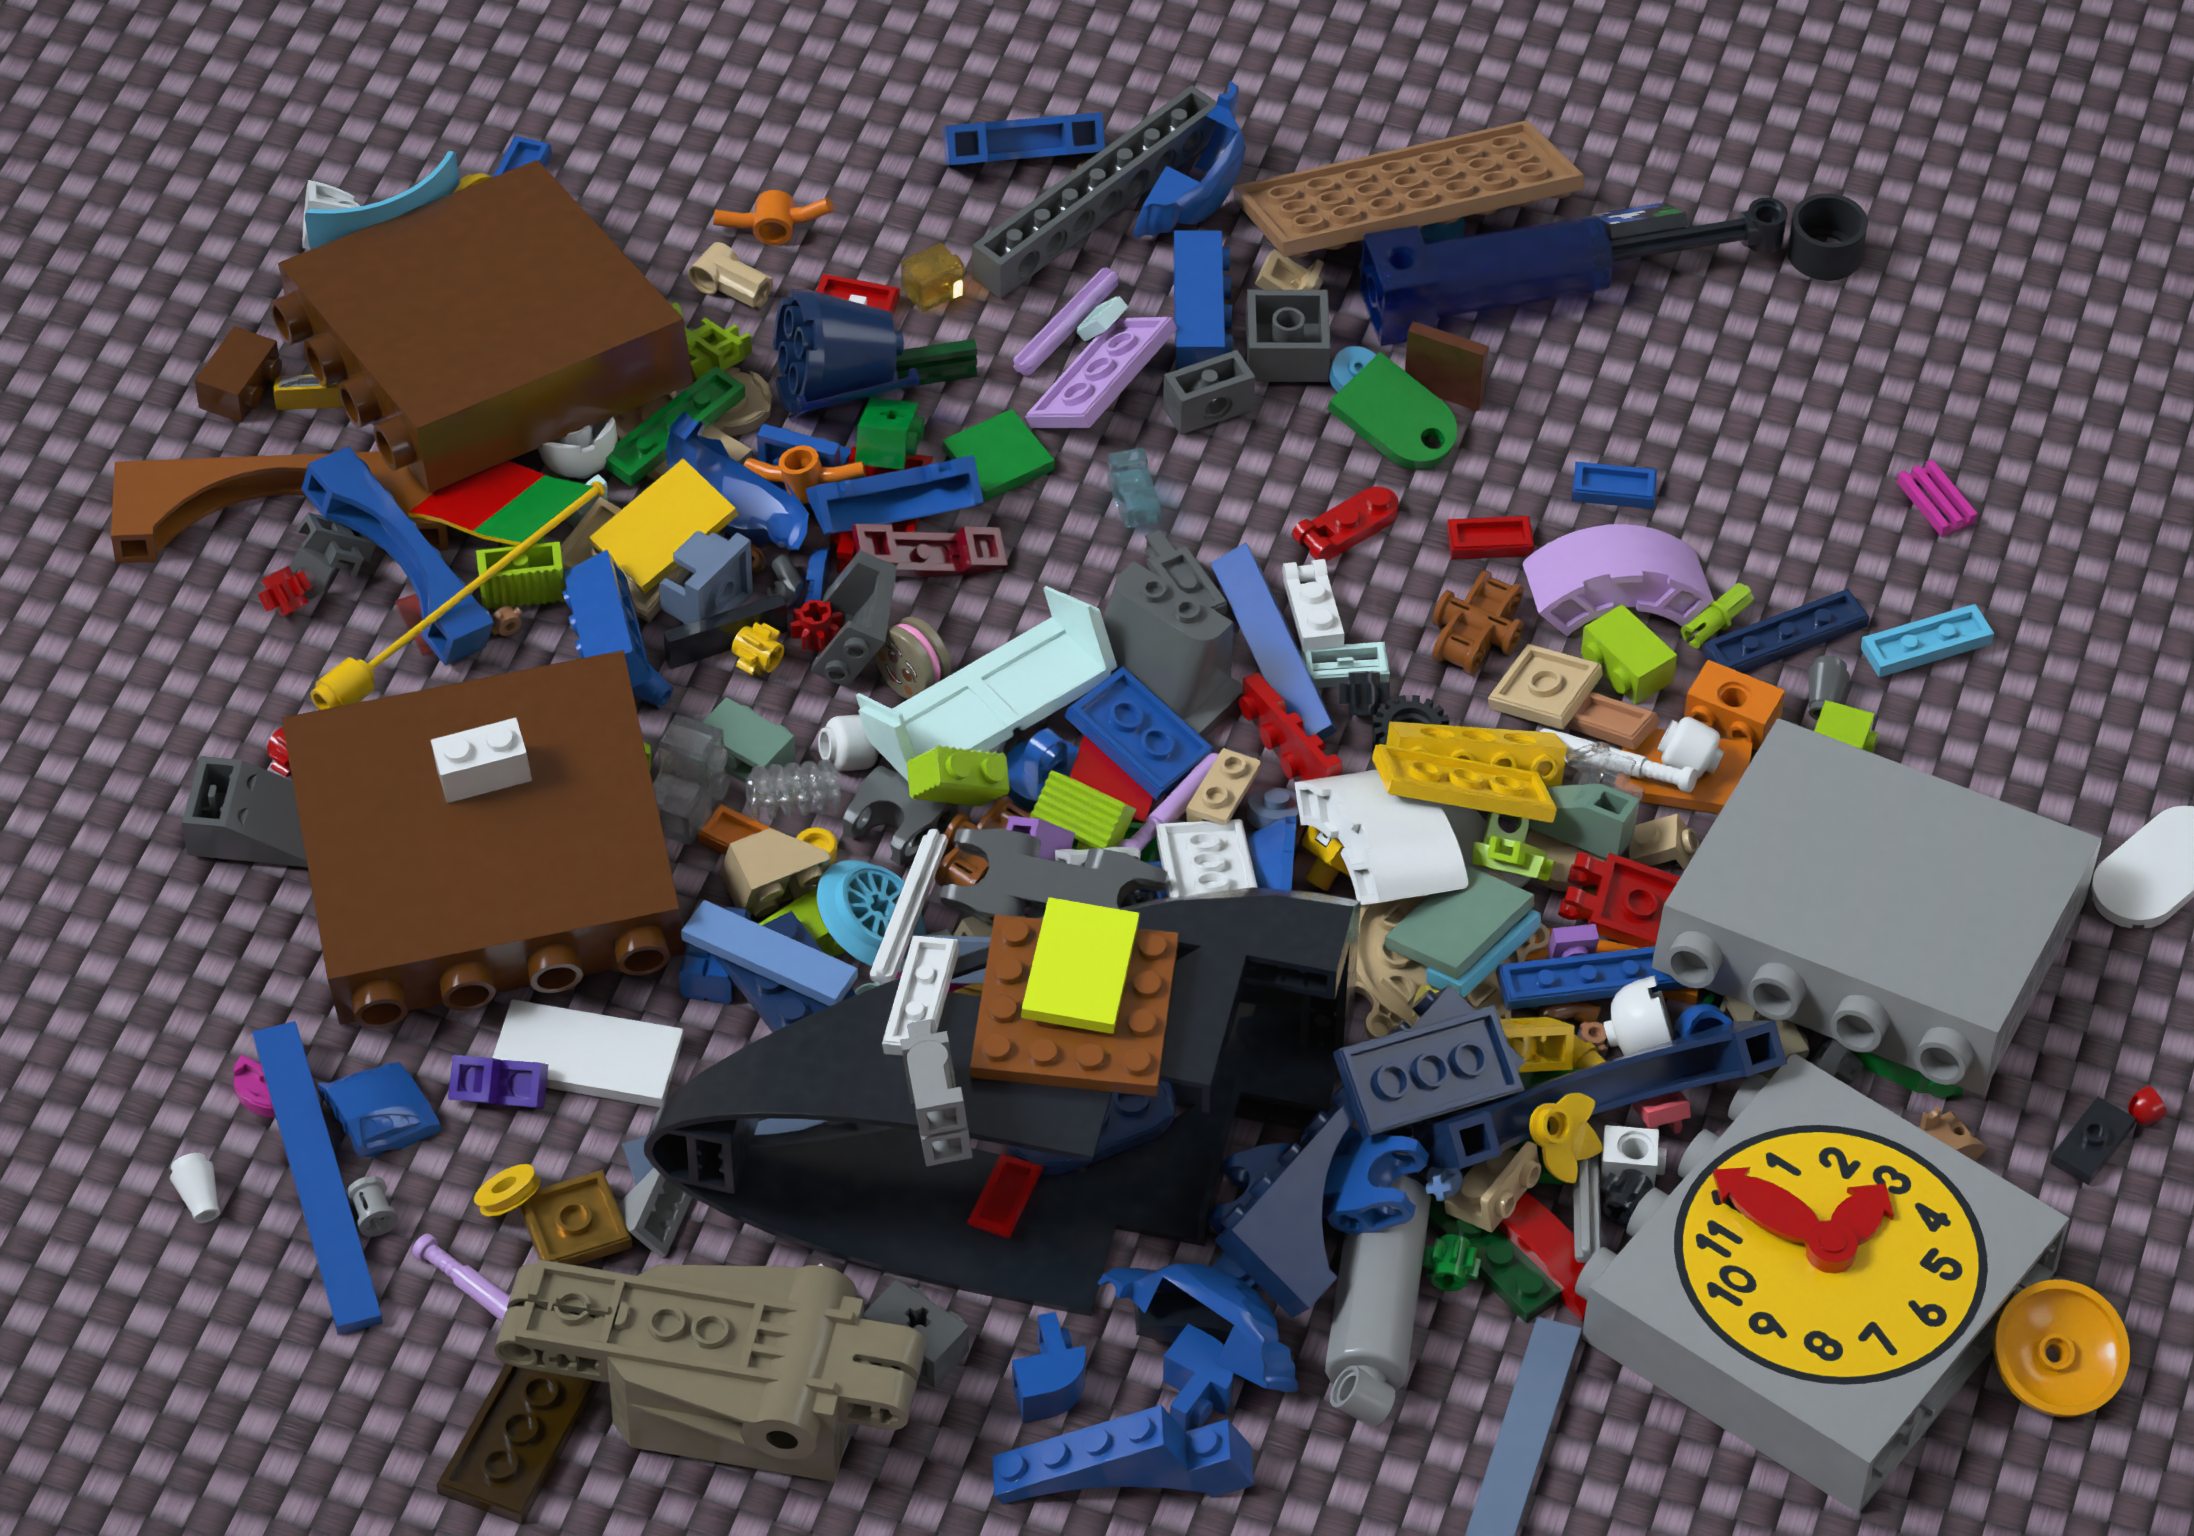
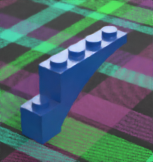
M1162 1405L993 1456L994 1496L1002 1504L1050 1493L1098 1487L1170 1488L1207 1493L1213 1498L1254 1486L1252 1447L1228 1419L1185 1432Z

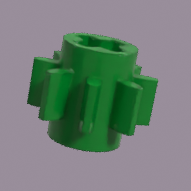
M1447 1234L1436 1239L1435 1247H1425L1422 1266L1427 1268L1426 1277L1431 1278L1434 1286L1445 1291H1458L1463 1287H1467L1468 1278H1478L1481 1260L1476 1258L1477 1248L1472 1247L1468 1239L1460 1235Z

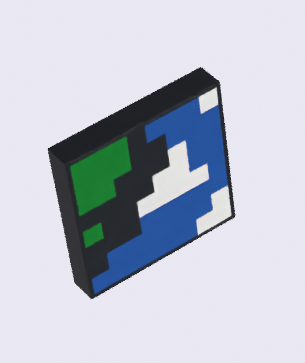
M1664 202L1588 215L1590 229L1612 240L1686 228L1685 226H1688L1686 212Z

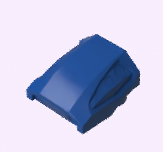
M400 1062L387 1063L381 1067L360 1071L331 1083L321 1082L318 1084L320 1097L323 1101H326L328 1106H331L335 1120L343 1125L344 1132L348 1133L351 1137L353 1147L359 1157H376L389 1149H403L441 1131V1124L409 1072Z

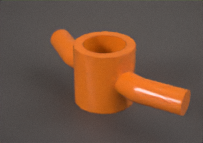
M768 190L757 197L755 212L738 213L715 209L713 225L738 229L753 228L754 236L761 243L778 246L785 244L791 239L793 224L809 222L834 211V205L832 200L826 197L803 207H795V201L788 193L780 190Z
M805 445L788 449L779 458L778 465H771L753 458H748L744 463L746 468L767 481L784 482L788 494L792 496L786 485L787 483L802 504L810 503L807 498L806 488L866 477L863 461L838 467H822L817 451Z

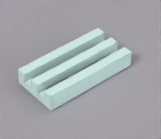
M1385 642L1344 644V647L1303 651L1301 647V655L1317 688L1338 687L1340 683H1348V672L1379 671L1380 682H1389L1390 672ZM1378 658V659H1372V660H1357V661H1354V660H1356V659Z

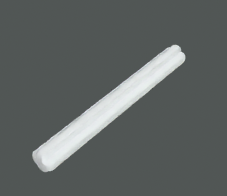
M930 829L928 834L924 835L871 968V980L878 982L880 985L896 979L948 844L947 836L940 834L938 829Z

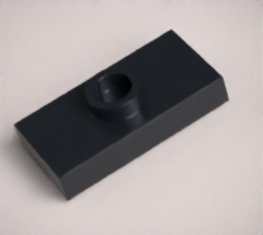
M2097 1096L2053 1152L2050 1164L2089 1185L2134 1128L2136 1117Z

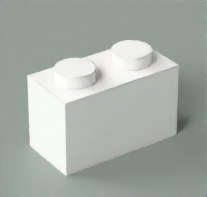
M516 718L431 740L437 771L447 803L532 781L526 749Z

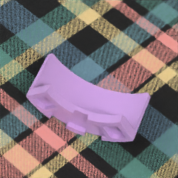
M1610 524L1578 530L1547 543L1523 562L1538 613L1566 636H1569L1582 625L1601 617L1621 604L1625 607H1636L1639 612H1648L1666 617L1683 627L1714 601L1696 551L1675 536L1649 527Z

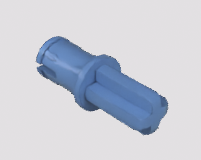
M1432 1166L1427 1173V1194L1433 1193L1436 1195L1437 1201H1444L1446 1198L1454 1196L1462 1186L1464 1171L1461 1172V1169L1436 1168Z

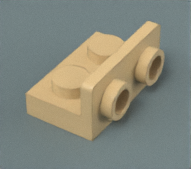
M1223 748L1186 807L1187 822L1211 821L1220 825H1227L1260 771V760Z
M1527 1141L1519 1152L1508 1148L1502 1152V1156L1475 1164L1463 1178L1460 1190L1454 1196L1448 1197L1444 1201L1446 1214L1492 1233L1503 1218H1508L1512 1214L1516 1202L1528 1188L1534 1187L1541 1174L1537 1145Z

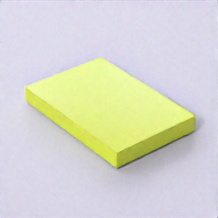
M1048 897L1022 1005L1021 1018L1114 1034L1139 924V913Z

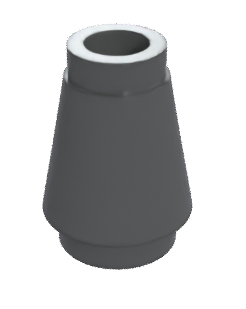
M1819 656L1808 668L1809 715L1816 720L1819 719L1825 700L1839 704L1850 675L1847 671V664L1838 657Z

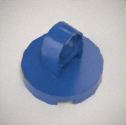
M1050 728L1039 731L1031 739L1014 747L1007 755L1010 788L1008 795L1013 799V802L1027 810L1033 811L1041 790L1045 786V781L1049 777V773L1053 770L1069 776L1079 748L1063 740Z

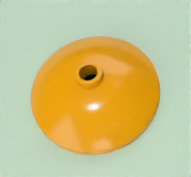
M2057 1279L2032 1284L2021 1290L2006 1304L1995 1325L1993 1352L2003 1381L2019 1400L2041 1413L2057 1417H2075L2090 1413L2108 1402L2117 1393L2126 1377L2130 1361V1346L2125 1326L2113 1306L2098 1292L2083 1284ZM2047 1348L2053 1349L2057 1353V1362H2052L2047 1358Z

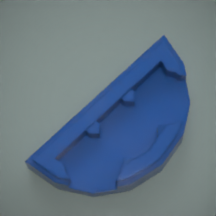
M829 547L816 548L810 553L806 580H810L804 604L808 600L822 601V596L826 592L832 559Z

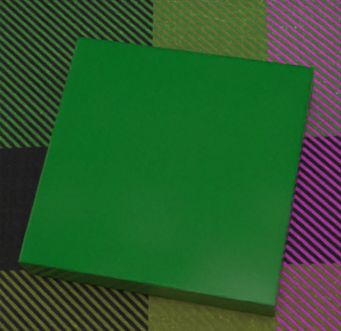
M1013 409L942 440V450L951 460L974 455L984 501L1055 470L1054 458Z

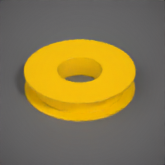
M529 1164L516 1165L499 1172L487 1180L474 1196V1202L477 1206H480L481 1214L487 1217L498 1216L517 1208L527 1201L537 1191L541 1182L539 1176L534 1174L533 1166Z

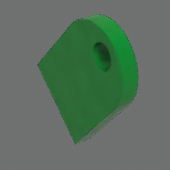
M1381 352L1329 401L1327 407L1328 411L1389 460L1409 469H1427L1443 462L1450 454L1457 436V423L1450 408ZM1425 436L1435 437L1440 441L1442 447L1430 449L1422 443L1421 438Z

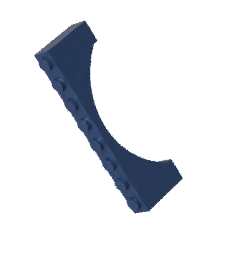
M1451 985L1437 993L1430 989L1411 1007L1416 1014L1407 1023L1404 1019L1401 1020L1387 1035L1471 1012L1474 1009ZM1509 1045L1517 1070H1519L1526 1061ZM1344 1084L1332 1095L1331 1100L1335 1105L1326 1114L1323 1110L1320 1111L1304 1127L1303 1130L1308 1134L1300 1144L1296 1141L1292 1142L1277 1157L1276 1161L1280 1164V1167L1272 1176L1266 1172L1251 1186L1248 1192L1253 1197L1244 1207L1241 1203L1237 1204L1225 1215L1220 1222L1225 1228L1214 1240L1291 1318L1309 1310L1337 1278L1329 1269L1325 1251L1322 1203L1326 1175L1333 1153L1343 1134L1355 1119Z
M1775 1020L1732 1021L1524 1087V1091L1509 1097L1412 1124L1416 1140L1420 1142L1429 1154L1425 1167L1461 1169L1502 1156L1503 1151L1531 1138L1529 1122L1533 1111L1545 1103L1556 1104L1566 1094L1582 1093L1595 1100V1106L1591 1114L1594 1115L1613 1108L1692 1087L1739 1077H1748L1785 1065L1787 1061ZM1547 1121V1129H1548V1130H1550V1122H1549V1121Z

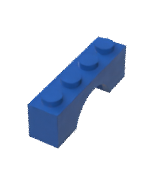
M1102 112L942 126L946 165L1100 152L1105 148Z

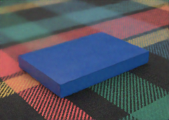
M1123 666L1071 705L1064 716L1155 800H1158L1185 779L1206 756L1215 750Z

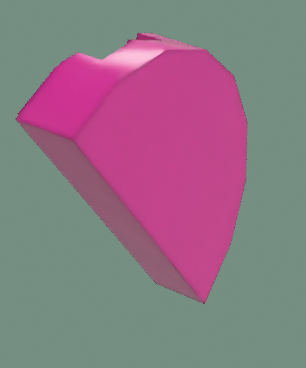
M241 1054L234 1066V1090L240 1103L252 1113L267 1118H275L260 1063Z

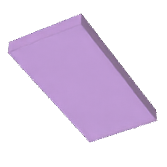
M1172 317L1118 318L1107 331L1097 335L1030 409L1025 416L1030 427L1090 428L1178 329Z

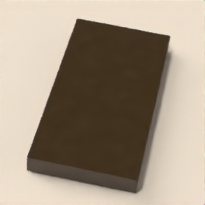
M505 1363L438 1481L437 1493L522 1525L602 1381L520 1368Z

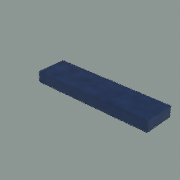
M1845 589L1703 643L1702 653L1707 660L1745 673L1868 627L1869 616L1850 590Z

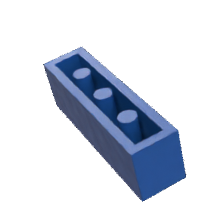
M1174 230V320L1178 328L1175 331L1176 370L1233 351L1232 334H1225V329L1232 328V305H1224V300H1231V276H1223V271H1230V247H1222V231Z
M605 550L564 571L567 589L562 593L568 607L573 612L569 616V621L574 632L579 637L575 641V646L580 657L586 658L624 650L632 688L652 679L627 577L609 551Z

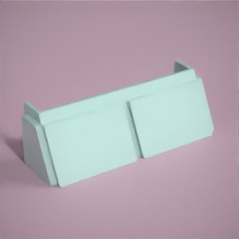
M1045 586L1043 590L1052 615L1051 618L891 709L860 693L856 694L860 707L858 712L867 739L907 781V762L909 759L938 745L942 747L948 746L949 748L955 747L956 749L961 747L963 750L968 748L970 751L976 749L977 752L983 750L984 753L1013 737V730L1017 727L1020 730L1027 729L1087 694L1111 676V671L1117 668V664L1100 609Z

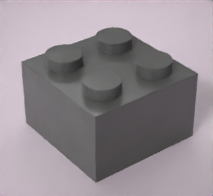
M1247 289V365L1255 376V382H1328L1330 363L1328 290Z

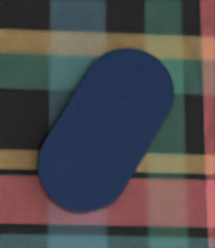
M1159 1081L1157 1097L1113 1092L1093 1162L1009 1145L1006 1146L1011 1156L1043 1166L1041 1175L1065 1174L1161 1136L1174 1120L1176 1092L1172 1083Z

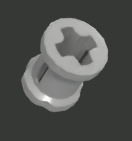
M378 1176L363 1177L356 1180L348 1187L346 1194L348 1202L356 1207L359 1215L357 1221L359 1231L362 1235L368 1237L383 1235L391 1231L398 1222L397 1212L393 1207L389 1206L385 1196L386 1183Z

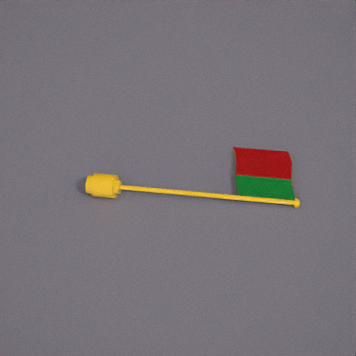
M506 461L438 489L409 511L408 517L440 522L481 539L517 547L369 663L361 659L355 660L347 657L316 682V688L310 693L316 707L319 710L358 703L366 698L375 689L373 682L375 675L372 670L596 495L602 496L605 492L604 485L598 481L592 482L591 485L557 479Z

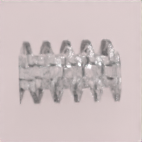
M822 759L817 765L813 761H805L801 767L795 762L785 765V768L780 764H772L768 770L765 766L758 765L752 769L747 778L745 788L746 799L753 821L759 820L761 808L764 807L768 818L775 819L778 806H781L784 816L788 818L793 815L794 805L796 804L802 816L809 814L810 803H814L818 814L825 813L827 801L831 802L834 810H838L840 805L839 775L835 765L828 759Z

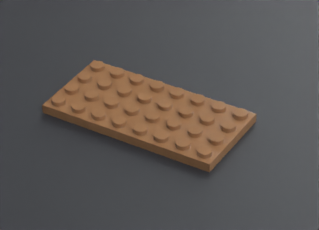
M1526 120L1233 186L1234 201L1284 257L1301 258L1307 256L1310 251L1323 248L1331 250L1340 249L1349 242L1358 240L1376 241L1382 239L1385 234L1393 232H1415L1424 225L1437 222L1450 224L1457 222L1460 217L1473 214L1490 215L1499 208L1512 205L1525 207L1533 204L1534 200L1548 197L1565 198L1570 196L1571 192L1585 189L1584 174Z

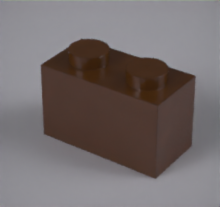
M234 326L195 379L199 408L242 423L251 409L258 407L262 394L271 382H275V379L281 373L282 360L279 359L277 341Z

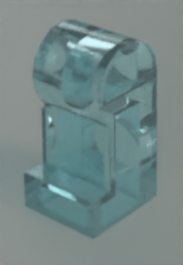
M1144 447L1108 454L1107 482L1125 527L1132 528L1145 524L1159 523L1161 520L1160 504L1148 470V458Z

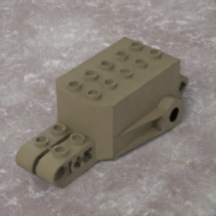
M538 1259L537 1264L524 1265L518 1269L494 1351L499 1359L512 1366L610 1383L613 1424L630 1447L836 1482L850 1424L886 1430H896L906 1426L927 1347V1340L921 1332L913 1328L864 1319L863 1299L856 1298L857 1289L854 1282L836 1269L825 1266L807 1265L793 1268L787 1266L656 1265L635 1276Z

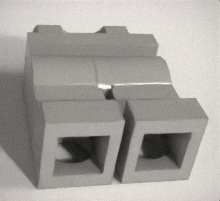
M933 1019L909 1023L907 1025L909 1038L900 1039L910 1100L911 1104H915L926 1166L973 1158L961 1087H956L947 1031L937 1033L935 1020Z

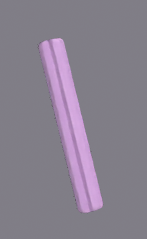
M1107 267L1102 268L1014 357L1013 368L1015 371L1020 372L1024 376H1030L1083 322L1095 307L1100 305L1118 286V274Z

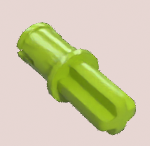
M1737 583L1716 601H1713L1692 621L1681 627L1683 639L1686 641L1698 631L1694 636L1695 638L1689 642L1691 647L1698 649L1720 629H1728L1731 626V620L1753 603L1754 596L1751 593L1750 587Z

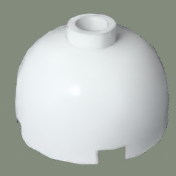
M614 416L595 425L585 426L579 431L571 432L566 437L554 442L544 443L542 447L538 448L542 461L559 475L577 479L591 477L605 467L606 457L614 450L615 444L618 442Z
M1655 975L1624 986L1615 995L1611 1003V1020L1604 1022V1027L1610 1047L1619 1046L1624 1056L1672 1041L1671 1038H1674L1671 1020L1662 991L1653 993L1651 987H1655L1658 983Z

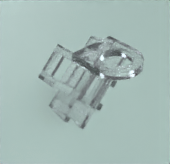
M1602 741L1583 746L1564 756L1566 764L1577 769L1571 785L1599 784L1601 779H1603L1601 784L1629 795L1634 791L1632 796L1640 798L1641 802L1645 788L1629 782L1636 764L1633 757L1628 755L1625 757L1612 752L1608 743Z

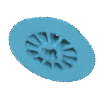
M846 860L830 866L823 873L819 881L817 903L821 918L831 936L854 958L873 966L905 882L892 871L868 862ZM922 913L919 916L912 937L926 935ZM906 950V953H905L903 959H906V958H907L908 950Z

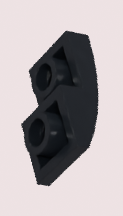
M1187 1292L1155 1293L1145 1313L1134 1303L1136 1335L1170 1344L1174 1343L1188 1323L1213 1336L1223 1344L1226 1343L1234 1324Z

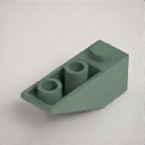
M1603 784L1546 787L1557 808L1554 822L1529 819V829L1553 837L1560 842L1584 849L1599 857L1606 858L1608 853L1621 856L1634 836L1640 798ZM1505 814L1499 815L1503 819L1514 822L1517 825L1519 824V817Z

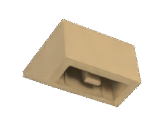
M768 828L730 843L720 875L735 907L747 909L750 915L754 914L756 918L774 912L778 909L779 903L792 898L795 901L818 886L823 873L827 870L831 857L827 850Z

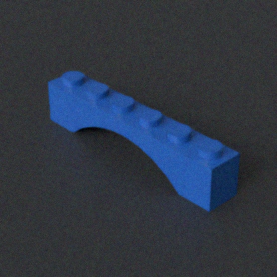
M349 446L308 463L301 490L325 519L345 525L365 535L382 547L401 566L411 581L418 597L422 620L466 587L464 581L459 576H456L443 561L438 549L431 546L419 532L414 520L407 517L396 504L391 492L383 488L373 476L367 463L359 459ZM469 594L423 630L421 637L446 666L486 648L494 621L491 619L488 610Z

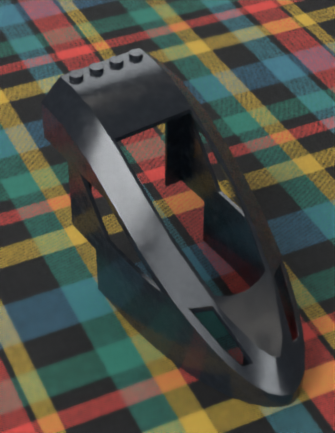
M1251 887L1155 899L1119 908L1120 910L1139 913L1137 929L1178 933L1177 956L1159 1081L1172 1083L1176 1092V1106L1190 1109L1175 1117L1171 1126L1161 1136L1112 1155L1086 1172L1073 1170L1060 1175H1040L1009 1239L967 1225V1221L1000 1154L971 1148L973 1158L926 1166L915 1104H911L903 1056L884 1054L882 1046L901 978L843 1000L780 1028L741 1048L701 1072L674 1092L658 1110L644 1143V1154L650 1164L666 1180L689 1196L725 1215L772 1235L855 1263L932 1284L1091 1317L1100 1285L1097 1283L1104 1274L1116 1229L1205 1246L1210 1228L1208 1223L1211 1210L1216 1206L1224 1176L1222 1172L1224 1160L1230 1154L1239 1118L1303 1130L1316 1114L1322 1110L1327 1114L1335 1105L1331 1097L1339 1089L1341 1075L1333 1052L1347 1047L1354 1012L1361 901L1339 895L1331 896L1313 892ZM990 946L959 955L952 979L986 968ZM948 992L937 1033L947 1031L956 1087H961L969 1137L971 1139L1093 1162L1113 1092L970 1078V1064L981 996ZM769 1118L850 1122L776 1134L754 1135L758 1122Z

